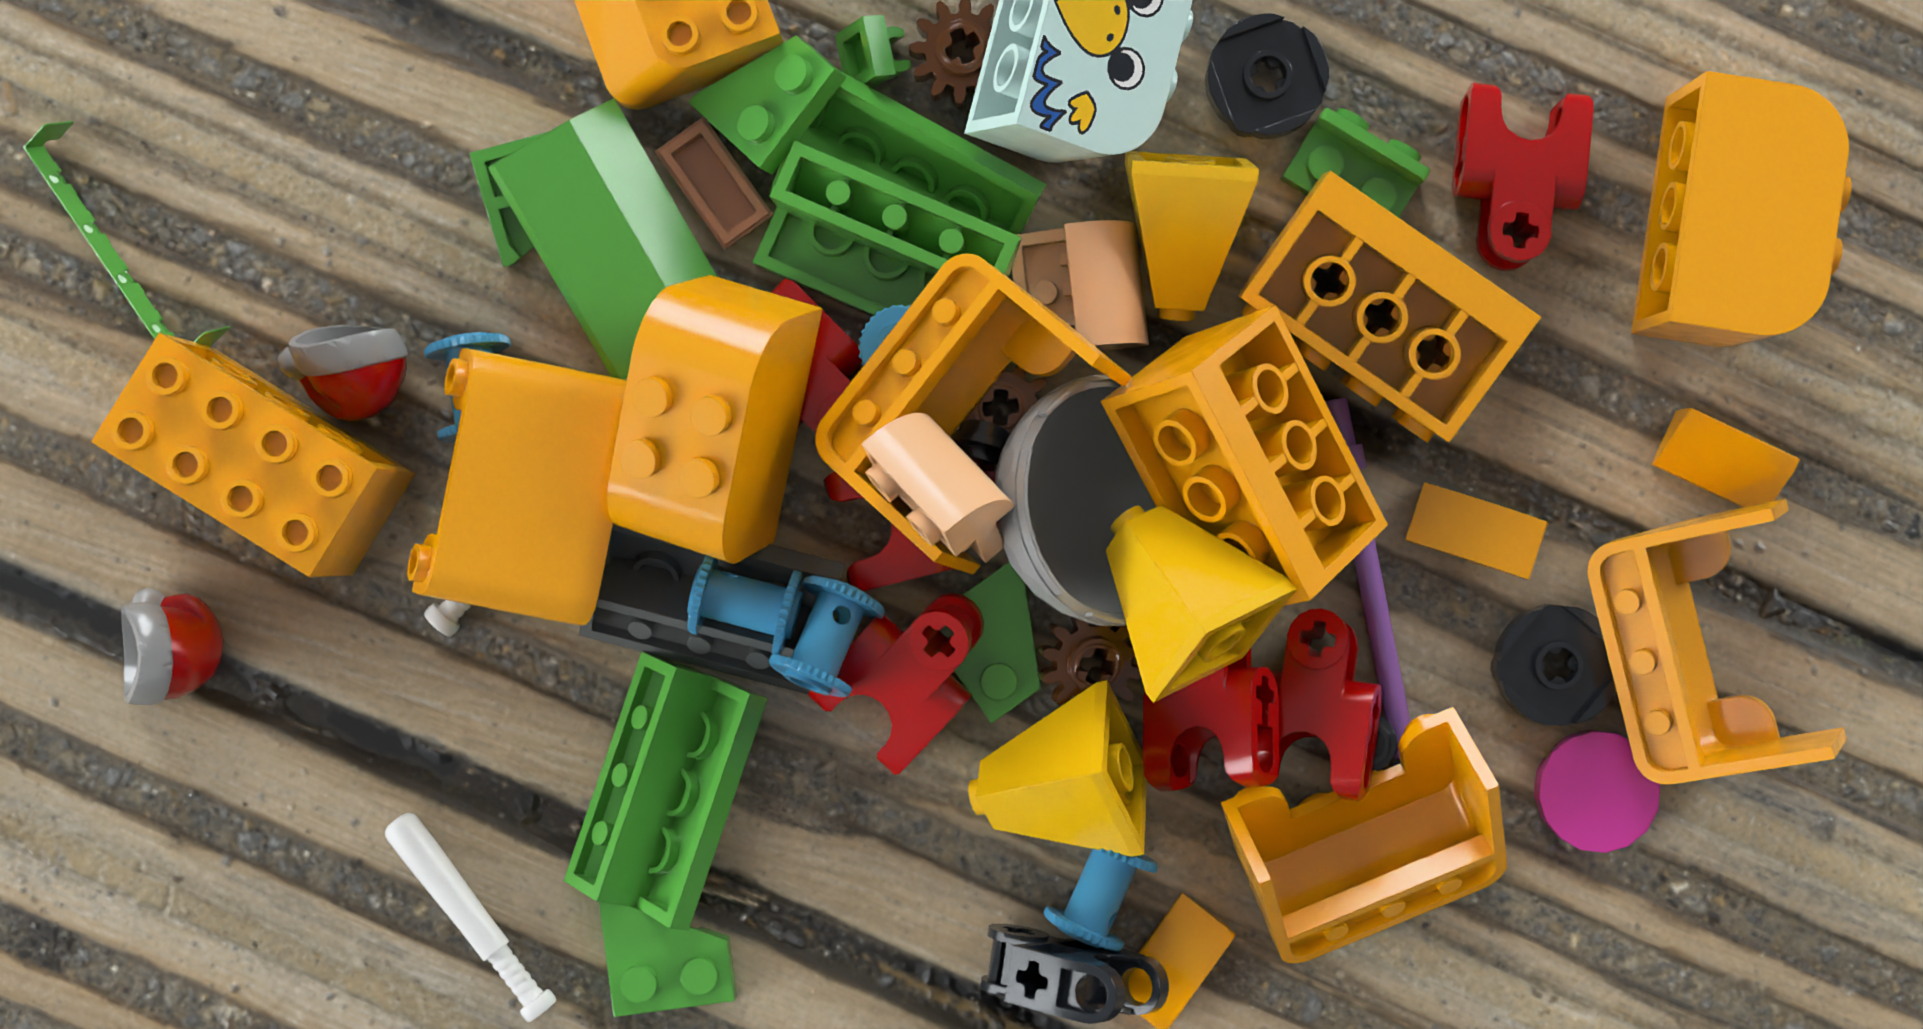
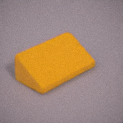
M1685 408L1676 410L1651 465L1743 508L1774 501L1794 473L1800 459L1698 410Z
M1181 892L1138 952L1160 962L1168 976L1169 992L1165 1004L1154 1013L1140 1015L1156 1029H1169L1235 937V932L1230 926L1183 892ZM1136 968L1129 977V991L1136 1001L1146 1003L1152 994V982L1144 970Z

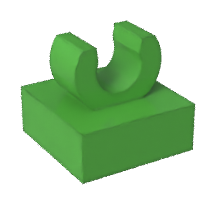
M884 15L860 17L835 35L842 71L873 89L888 79L895 78L911 68L910 60H894L890 46L905 37L904 30L896 26L886 28Z

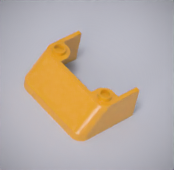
M960 254L950 258L942 265L822 418L815 436L816 449L827 465L931 560L973 575L981 564L965 551L955 557L940 540L933 546H930L918 534L906 517L912 512V509L899 496L889 502L878 491L865 473L872 467V464L862 443L886 424L912 413H925L929 415L951 437L1011 360L1031 375L1047 377L1061 371L1077 353L1091 366L1123 387L1128 384L1132 376L993 265L977 255Z
M1786 498L1696 517L1616 539L1599 547L1589 560L1587 568L1588 580L1633 759L1638 770L1647 779L1655 783L1670 785L1832 760L1836 758L1847 740L1844 727L1780 737L1775 716L1769 706L1762 700L1750 695L1718 698L1689 582L1710 578L1727 565L1731 555V541L1728 530L1775 521L1789 511Z

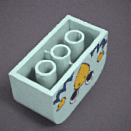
M999 0L964 134L1037 160L1051 163L1116 155L1136 149L1154 133L1163 116L1165 105L1175 91L1178 78L1175 67L1181 44L1188 36L1192 27L1193 13L1190 9L1193 0Z

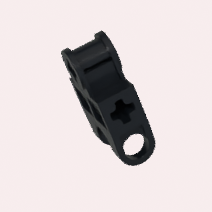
M1012 924L989 925L987 936L993 939L988 975L981 977L980 988L992 994L1005 996L1004 1002L1073 1021L1095 1024L1112 1020L1119 1013L1127 1015L1154 1013L1161 1009L1167 1000L1169 992L1167 973L1161 963L1152 957L1126 949L1111 951L1104 948H1096L1074 938L1061 939L1050 936L1042 930ZM1136 968L1144 970L1152 982V994L1146 1003L1136 1001L1129 991V977Z

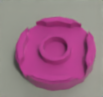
M1585 730L1565 736L1554 745L1556 747L1549 752L1547 758H1543L1536 771L1534 798L1540 818L1558 838L1580 850L1607 853L1628 847L1647 832L1658 812L1661 787L1659 783L1647 779L1638 770L1628 739L1613 732Z

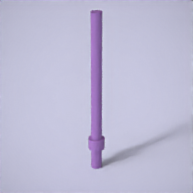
M1347 397L1325 401L1360 471L1362 468H1367L1363 445H1356ZM1374 538L1354 558L1377 680L1381 686L1384 716L1394 728L1397 736V749L1393 759H1400L1398 742L1406 726L1411 721Z

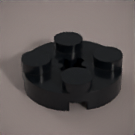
M1272 13L1257 14L1246 17L1229 27L1212 50L1205 74L1208 100L1216 115L1237 136L1259 139H1274L1286 136L1305 125L1321 104L1329 80V65L1320 41L1306 27L1302 26L1300 28L1293 22L1283 20L1284 16ZM1266 62L1269 70L1279 68L1282 72L1283 78L1276 81L1275 91L1266 92L1262 86L1255 87L1252 83L1251 78L1257 73V63Z
M1543 604L1524 611L1515 617L1506 626L1498 639L1495 655L1490 667L1492 677L1497 682L1500 694L1515 712L1528 720L1553 726H1564L1571 723L1577 724L1588 721L1608 705L1616 692L1599 620L1586 610L1578 607ZM1562 649L1565 650L1569 655L1564 663L1566 668L1570 670L1568 676L1563 679L1554 675L1548 680L1543 673L1546 668L1543 662L1544 656L1547 652L1557 654Z

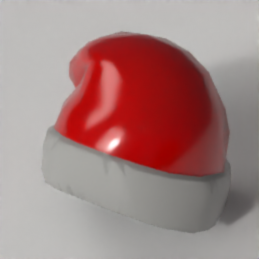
M336 325L319 327L298 334L288 343L289 347H286L278 356V363L282 372L290 378L298 379L308 397L320 409L336 419L352 422L372 418L394 401L405 380L407 371L406 356L408 352L402 337L395 329Z
M148 587L140 589L134 595L131 603L121 607L125 703L154 705L162 703L163 700L178 699L194 693L214 676L222 660L224 638L217 617L199 597L189 593L165 597L159 590Z

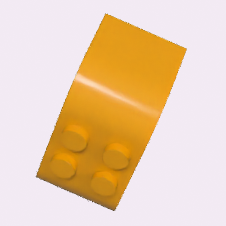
M1706 71L1666 97L1631 334L1713 347H1732L1792 331L1806 323L1819 310L1826 298L1831 275L1836 272L1841 261L1843 246L1841 239L1837 238L1840 213L1846 209L1852 190L1851 178L1846 176L1849 156L1847 129L1837 109L1824 96L1810 88L1796 84Z
M712 275L670 285L657 295L641 322L631 355L607 491L608 513L615 525L732 564L744 560L775 541L823 308Z

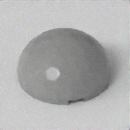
M1090 375L1067 382L1043 396L1031 406L1009 435L1000 454L994 483L1015 506L997 521L996 525L1011 566L1034 595L1060 613L1099 626H1127L1105 551L1115 536L1110 527L1122 513L1134 506H1141L1146 512L1156 508V505L1100 402L1121 385L1106 375Z

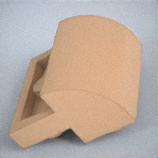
M1122 220L1075 222L1064 224V228L1016 234L1021 237V242L1012 267L1013 282L1064 320L1100 351L1149 345L1136 225L1133 222Z
M912 413L899 417L877 430L862 443L872 464V467L865 472L866 475L889 502L899 496L912 509V512L906 517L918 534L930 546H933L940 540L955 557L971 547L985 563L1003 549V540L996 522L1014 508V503L929 415L925 413Z

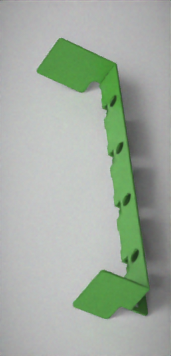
M74 121L44 124L23 147L152 337L155 339L159 333L174 336L161 323L163 318L144 294L145 292L138 282L135 283L130 274L127 273L129 268L118 256L105 233H101L94 224L96 220L81 202L72 185L67 184L63 176L60 175L61 169L53 161L44 146L47 141L60 139L74 124ZM227 326L204 332L194 342L211 347L231 327Z

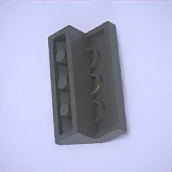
M613 523L596 608L591 620L586 625L580 626V636L808 694V689L789 681L770 666L769 659L772 655L774 635L706 617L698 634L695 635L689 632L687 628L689 596L697 570L702 565L706 555L617 526ZM771 544L738 563L732 564L719 560L718 570L786 588L794 570L801 572L803 581L805 577L811 575L842 581L845 563ZM803 585L801 587L803 598L792 638L787 640L781 656L792 657L817 599V596L806 590Z

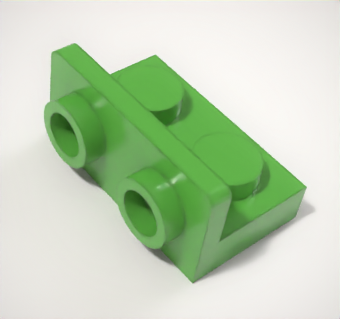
M1325 108L1316 118L1280 180L1307 196L1321 175L1331 170L1399 218L1415 190L1426 180L1431 170L1419 162L1421 155L1409 145L1394 139L1386 143L1368 132L1369 124L1354 112L1344 108H1338L1336 112L1330 108Z

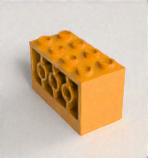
M1331 170L1321 175L1237 294L1247 302L1241 311L1244 316L1276 305L1289 332L1298 337L1295 340V344L1304 358L1323 371H1326L1331 362L1347 371V374L1341 380L1346 387L1375 407L1378 406L1383 397L1397 406L1391 417L1427 443L1435 433L1447 442L1452 440L1541 319L1540 315ZM1333 264L1338 269L1335 279L1339 282V286L1334 293L1325 290L1318 297L1313 291L1317 282L1312 278V274L1316 268L1326 270ZM1385 301L1388 304L1385 311L1389 317L1388 322L1384 327L1375 325L1368 331L1365 327L1368 322V317L1364 314L1366 307L1370 303L1378 306ZM1436 336L1438 342L1435 348L1439 352L1433 362L1425 360L1419 366L1417 361L1420 354L1416 350L1417 346L1422 340L1430 342Z
M1276 305L1185 336L1135 374L1125 387L1121 385L1100 401L1156 507L1160 505L1166 507L1248 554L1253 559L1288 577L1289 581L1298 589L1285 605L1310 601L1388 526Z
M163 333L157 335L91 441L308 577L352 576L416 474L215 348Z

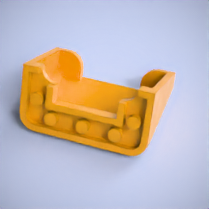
M460 348L459 358H453L449 363L445 376L444 391L446 395L453 396V406L456 410L461 411L437 534H428L423 544L416 543L409 556L407 577L409 581H414L412 592L422 596L580 626L586 625L591 620L596 608L613 526L608 513L607 491L627 380L469 348Z

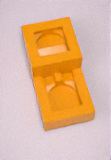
M1424 482L1405 540L1415 545L1468 560L1472 564L1530 581L1548 522L1488 501Z

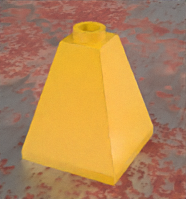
M1146 151L1126 152L1125 167L1151 299L1154 307L1159 308L1158 317L1175 321L1195 320V311H1204L1258 183L1259 168L1246 158Z
M1162 505L1146 512L1141 506H1134L1122 513L1110 527L1115 536L1105 551L1144 689L1153 703L1242 659L1298 589L1289 581L1288 577L1253 559L1248 554Z
M1108 680L1096 682L980 760L978 778L971 779L969 782L968 792L973 811L976 815L985 814L995 830L1095 850L1103 848L1106 851L1112 850L1114 853L1130 857L1144 855L1147 779L1144 776L1143 751Z

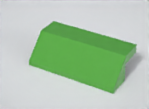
M844 72L842 73L846 76V79L798 140V142L1015 235L1022 234L1047 185ZM787 156L779 165L778 171L776 173L773 184L769 191L770 194L781 172V169L786 161Z
M614 98L564 122L488 167L611 377L623 380L628 377L632 350L639 327L651 303L663 289L673 284L707 275L717 277Z
M794 141L769 196L777 208L752 263L760 269L783 279L792 280L797 285L872 317L876 315L877 311H882L884 307L890 308L892 305L899 306L900 304L905 307L912 305L942 265L950 258L960 254L977 255L1009 278L1021 237Z
M641 652L563 881L596 902L636 907L670 929L689 931L768 698L721 677L653 654Z

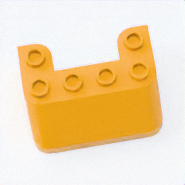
M574 0L606 88L619 104L629 109H646L714 84L783 43L768 0Z
M1454 707L1437 714H1424L1413 719L1406 726L1398 742L1401 763L1386 770H1373L1369 792L1359 802L1344 800L1335 791H1332L1330 793L1313 794L1304 799L1298 806L1289 809L1282 791L1276 787L1269 786L1246 787L1233 798L1221 802L1236 853L1271 938L1284 962L1302 963L1482 890L1496 882L1507 869V855L1499 785Z

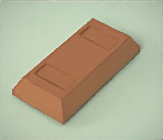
M704 116L654 151L724 250L773 217L774 214Z

